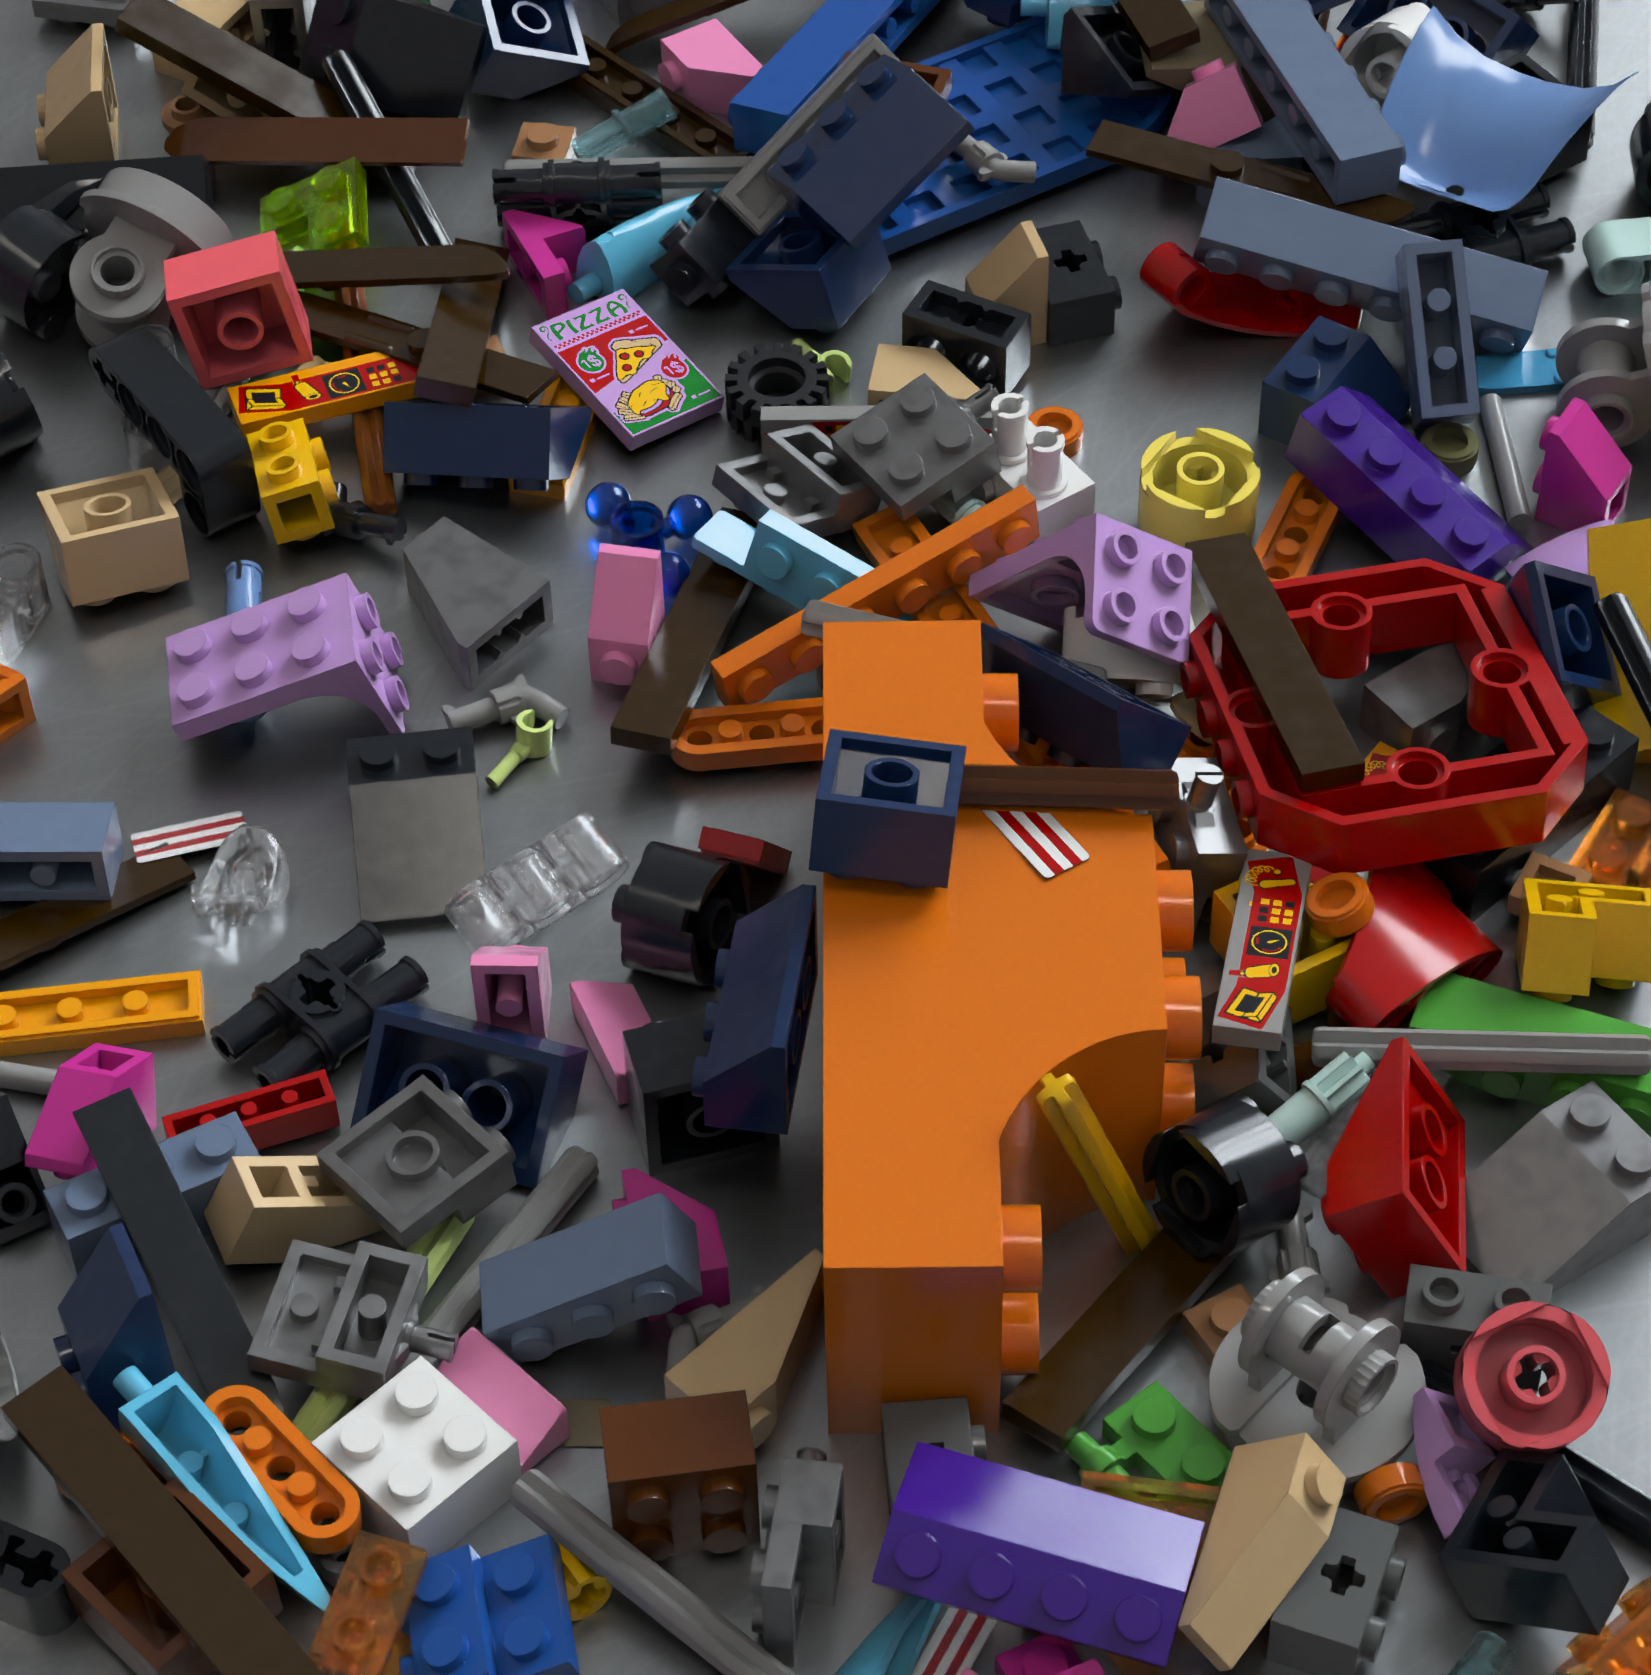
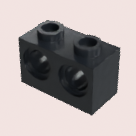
M927 280L902 313V346L936 349L978 388L982 389L987 383H990L993 388L997 389L999 394L1011 393L1030 366L1031 313Z

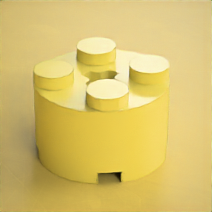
M1195 428V436L1176 439V431L1156 439L1145 450L1141 460L1138 501L1139 529L1184 548L1187 542L1245 532L1250 541L1256 529L1260 486V467L1258 468L1254 462V452L1250 446L1237 436L1213 428Z

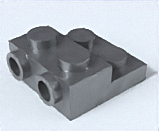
M424 1075L417 1078L316 1153L320 1170L405 1249L451 1214L465 1224L517 1184L512 1163L516 1161V1155L508 1140L493 1127L486 1131L473 1119L468 1106L457 1093L450 1089L443 1093Z

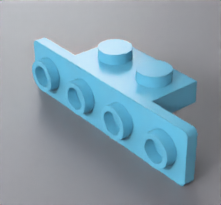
M771 509L758 521L756 528L726 511H718L695 533L691 544L694 549L710 557L717 564L733 570L761 586L768 593L782 598L801 610L806 607L808 601L820 600L874 569L872 566ZM907 614L897 618L904 621H913Z

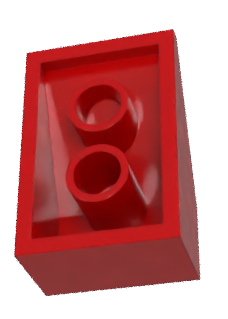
M1404 1036L1391 1040L1328 1160L1326 1194L1322 1195L1320 1200L1322 1216L1329 1231L1334 1235L1340 1234L1353 1251L1361 1272L1365 1276H1372L1390 1300L1406 1294L1410 1264L1466 1271L1465 1120Z

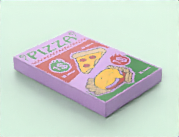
M624 289L531 327L529 342L557 370V373L581 399L591 407L593 412L629 451L722 411L725 396Z

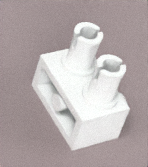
M1003 393L996 396L991 402L992 433L989 435L997 443L1001 472L970 493L976 499H981L988 504L1023 484L1036 499L1040 534L1038 538L1054 534L1074 524L1077 519L1094 514L1095 482L1063 453L1065 446V436L1063 433L1059 435V430L1050 426L1036 427L1028 419L1029 402L1028 400L1024 401V396L1021 394Z

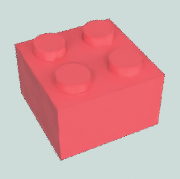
M275 230L163 260L166 302L203 390L313 361L309 319Z

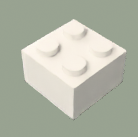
M419 1356L311 1442L356 1489L363 1516L362 1529L404 1567L447 1552L510 1500V1491L522 1476L517 1440L422 1356Z

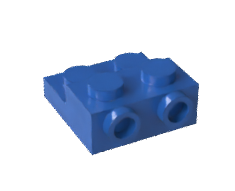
M549 1533L480 1557L471 1545L467 1544L401 1568L404 1589L392 1594V1608L399 1628L406 1636L410 1635L412 1654L400 1659L401 1675H580L560 1546Z

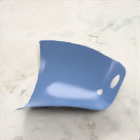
M1433 6L1408 46L1381 108L1382 116L1393 132L1401 135L1406 148V162L1401 166L1399 181L1415 188L1491 212L1508 210L1521 202L1533 189L1551 162L1590 115L1621 84L1638 72L1614 85L1591 88L1557 84L1525 75L1482 55L1458 36L1437 8ZM1458 185L1463 187L1464 194L1458 196L1447 192L1446 189Z

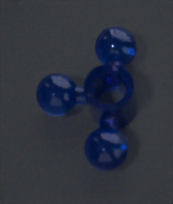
M615 482L597 484L589 491L585 500L586 514L591 522L598 527L610 529L611 544L661 550L664 600H674L684 580L690 575L691 567L679 554L666 552L665 540L675 536L682 541L692 542L695 533L713 517L709 503L700 496L685 494L672 501L667 509L666 517H663V513L658 506L643 500L632 501L628 491Z

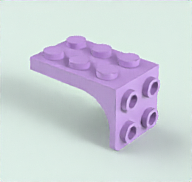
M1096 512L1090 516L1079 518L1074 524L1049 536L1038 538L1033 544L1009 556L1000 557L995 563L970 574L969 598L1063 633L1064 609L1076 606L1077 617H1084V625L1093 636L1172 666L1185 662L1189 657L1192 550Z
M347 573L302 587L288 594L244 608L238 612L165 638L171 726L182 742L289 703L316 696H338L360 702L379 717L389 734L405 732L403 711L409 710L410 704L406 689L398 676L397 670L398 667L404 665L401 646L392 631L384 633L380 627V619L373 599L367 592L360 594Z

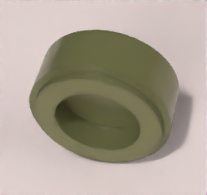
M1443 422L1432 425L1423 432L1420 443L1457 477L1463 476L1475 468L1480 442L1475 432L1459 423Z

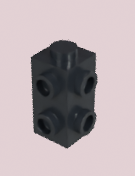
M710 187L700 193L686 208V211L691 216L687 223L680 219L659 239L658 243L664 249L649 266L687 306L706 293L711 299L720 295L732 283L728 279L725 271L726 268L756 237L717 197L721 190L715 193Z

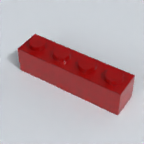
M325 1069L161 1117L165 1136L168 1139L236 1111L257 1150L341 1126L336 1098Z

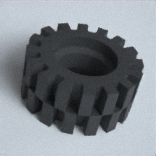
M773 342V350L766 351L764 345L760 344L754 346L753 356L744 350L738 354V363L731 361L727 367L728 374H725L728 422L731 421L732 429L737 434L744 430V439L752 443L757 436H761V406H829V374H827V366L824 361L818 362V355L811 350L803 356L802 346L793 344L790 351L783 350V342ZM772 392L790 393V395L771 397L764 394Z

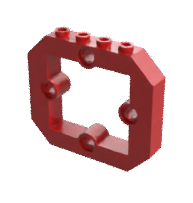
M1427 558L1271 582L1318 673L1323 677L1350 679L1359 676L1367 670L1371 655L1453 642L1469 673L1466 711L1468 723L1474 730L1483 735L1502 737L1510 752L1450 763L1444 755L1435 750L1423 747H1408L1396 751L1388 758L1384 774L1366 776L1364 781L1305 792L1300 791L1212 613L1210 612L1189 634V661L1180 663V681L1186 699H1195L1200 733L1204 739L1212 738L1214 758H1217L1223 777L1229 778L1231 782V797L1236 817L1239 820L1247 819L1257 844L1287 854L1332 873H1358L1543 842L1583 791L1589 740L1503 584Z

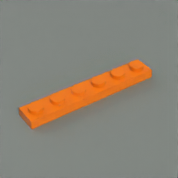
M1022 484L821 598L819 601L896 619L904 614L914 613L921 609L930 599L954 585L968 582L970 574L995 563L1000 557L1011 555L1027 547L1031 541L1040 537L1036 499ZM805 608L710 662L717 696L724 706L759 702L766 698L773 689L801 673H809L817 669L823 663V640L805 636L801 632V620Z

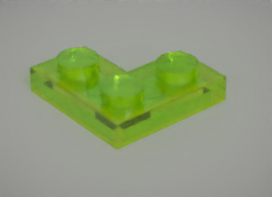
M354 156L336 165L324 167L312 176L287 187L277 188L269 195L260 198V234L275 230L280 246L308 234L309 250L358 249L368 246L366 170Z

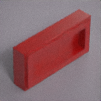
M706 826L702 827L697 847L701 849L702 853L727 858L745 867L783 875V872H788L792 851L765 840Z

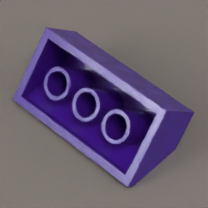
M1341 386L1300 413L1285 458L1395 562L1427 558L1497 582L1507 575L1504 569L1505 566L1534 549L1369 395Z
M917 1441L892 1507L872 1583L896 1592L1166 1669L1205 1522Z

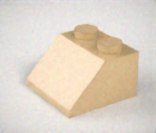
M103 23L91 24L46 71V93L37 94V110L41 128H36L35 132L39 160H48L49 165L118 160L119 106Z
M153 467L36 492L58 576L72 607L79 605L100 606L111 602L115 597L140 591L147 593L162 592L169 589L175 583L190 580L180 516Z

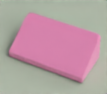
M585 980L571 982L569 985L574 1016L618 1106L628 1103L622 1031L639 1028L652 1021L633 984Z
M471 1327L460 1337L453 1361L448 1363L443 1360L437 1368L442 1375L517 1440L522 1475L570 1437L568 1414L565 1406L476 1328Z

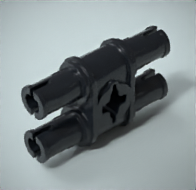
M598 157V162L575 160L571 163H554V159H548V162L542 163V168L492 169V179L494 182L492 183L494 205H497L498 227H503L502 212L514 209L577 223L583 226V228L586 226L603 225L604 230L609 229V226H614V221L630 220L663 205L660 162H654L653 164L610 165V160H604V157Z
M1537 182L1521 202L1508 210L1491 212L1459 201L1447 203L1441 200L1433 204L1428 212L1411 217L1410 220L1396 226L1400 229L1439 240L1462 239L1463 247L1530 266L1532 262L1542 260L1543 258L1562 253H1571L1575 249L1573 243H1576L1574 227L1567 217H1561L1552 222L1526 228L1518 225V223L1546 218L1549 215L1547 208H1550L1551 205L1550 196L1545 185L1541 182Z
M362 919L353 929L335 942L328 944L322 950L314 948L307 949L301 953L299 962L270 983L263 981L258 984L252 993V1000L220 1025L210 1029L211 1041L218 1053L227 1062L235 1064L242 1056L274 1034H285L290 1041L265 1061L258 1063L252 1068V1071L255 1073L253 1075L254 1080L259 1088L325 1069L326 1072L334 1071L341 1066V1059L369 1039L375 1009L399 1002L409 1003L420 994L423 995L429 990V985L426 984L429 982L423 968L413 958L404 956L396 965L365 986L356 985L350 979L357 972L386 953L384 948L386 946L380 932L370 922Z

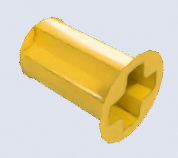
M554 1539L560 1546L571 1621L585 1619L597 1612L610 1597L612 1585L606 1581V1577L597 1576L589 1566Z

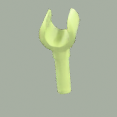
M797 338L792 342V345L802 346L803 356L811 350L818 355V362L824 361L827 366V374H829V392L833 391L834 375L842 378L845 383L850 382L852 360L845 352L830 350L820 355L801 338Z
M528 709L519 713L516 719V742L509 749V753L485 778L489 786L497 789L519 763H522L526 758H542L550 753L553 739L552 719L545 726L534 728L535 711Z

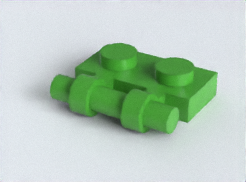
M1157 1380L1103 1418L1102 1435L1112 1444L1111 1446L1108 1444L1100 1446L1085 1431L1076 1434L1066 1446V1453L1080 1466V1477L1094 1491L1104 1490L1110 1496L1173 1514L1180 1510L1187 1518L1202 1521L1205 1524L1212 1519L1232 1456V1452ZM1136 1467L1156 1488L1149 1487L1144 1489L1129 1472Z

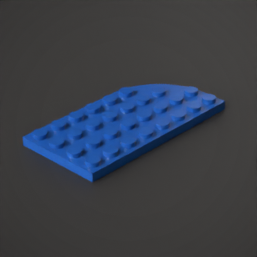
M1040 16L915 63L952 70V88L947 101L975 128L969 135L977 141L984 140L986 143L988 142L997 151L1006 154L1008 160L1035 161L1036 179L1034 183L999 182L994 180L980 182L965 167L964 158L953 150L878 227L887 256L1114 164L1086 156V149L1103 119L1158 134L1170 117L1177 94L1134 98L1061 94L1063 55L1059 49L1046 48L1045 17Z

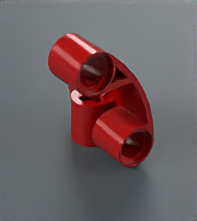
M1172 242L1162 243L1151 251L1140 270L1142 284L1186 317L1212 326L1265 336L1300 338L1320 315L1357 331L1360 328L1363 313L1361 308L1347 304L1343 306L1327 305L1318 301L1314 295L1295 289H1271L1263 285L1259 279L1239 273L1224 275L1210 272Z
M1422 862L1370 870L1368 872L1367 885L1375 902L1374 914L1363 928L1352 934L1342 963L1333 977L1334 986L1329 991L1325 1004L1348 1027L1397 1028L1436 981L1449 973L1483 981L1497 966L1503 951L1453 904L1450 891L1445 884Z

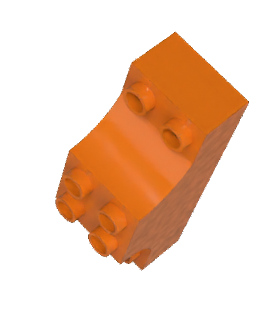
M981 620L823 622V761L830 729L967 746L964 764L1017 765L1006 752H1018L1019 749L1018 674L982 673ZM959 805L947 888L929 886L915 889L902 886L894 881L864 877L850 880L839 879L823 872V1279L828 1434L881 1433V1403L968 1397L971 1426L984 1425L985 1432H999L1001 1375L1039 1374L1038 1293H1042V1241L1065 1224L1099 1209L1036 1100L1037 1094L1043 1089L1040 1079L1044 1075L1052 1073L1056 1079L1065 1074H1070L1074 1077L1141 1199L1155 1200V1179L1146 1184L1144 1181L1143 1156L1146 1146L1155 1134L1195 1115V1084L1192 1062L1165 1063V1060H1200L1202 1052V995L1199 976H1186L1184 957H1162V952H1192L1194 937L1193 881L1191 870H1156L1152 814H1131L1093 808ZM982 810L1050 813L1087 851L1090 857L1088 860L1051 878H1044Z

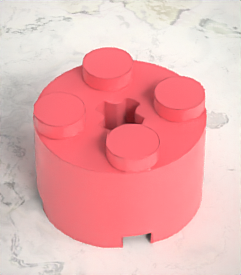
M1535 1301L1519 1302L1494 1312L1466 1340L1455 1360L1453 1375L1454 1395L1458 1409L1469 1428L1482 1441L1498 1452L1501 1448L1517 1451L1553 1453L1586 1433L1598 1419L1605 1405L1610 1385V1361L1600 1337L1581 1317L1547 1303ZM1523 1362L1530 1372L1542 1369L1546 1374L1547 1381L1538 1388L1540 1397H1537L1532 1389L1521 1390L1518 1387L1515 1378L1522 1373L1520 1363Z

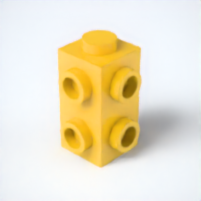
M303 417L289 422H273L264 426L259 431L246 434L254 461V470L260 496L277 545L293 540H308L320 532L335 528L329 505L340 501L321 436L310 439Z

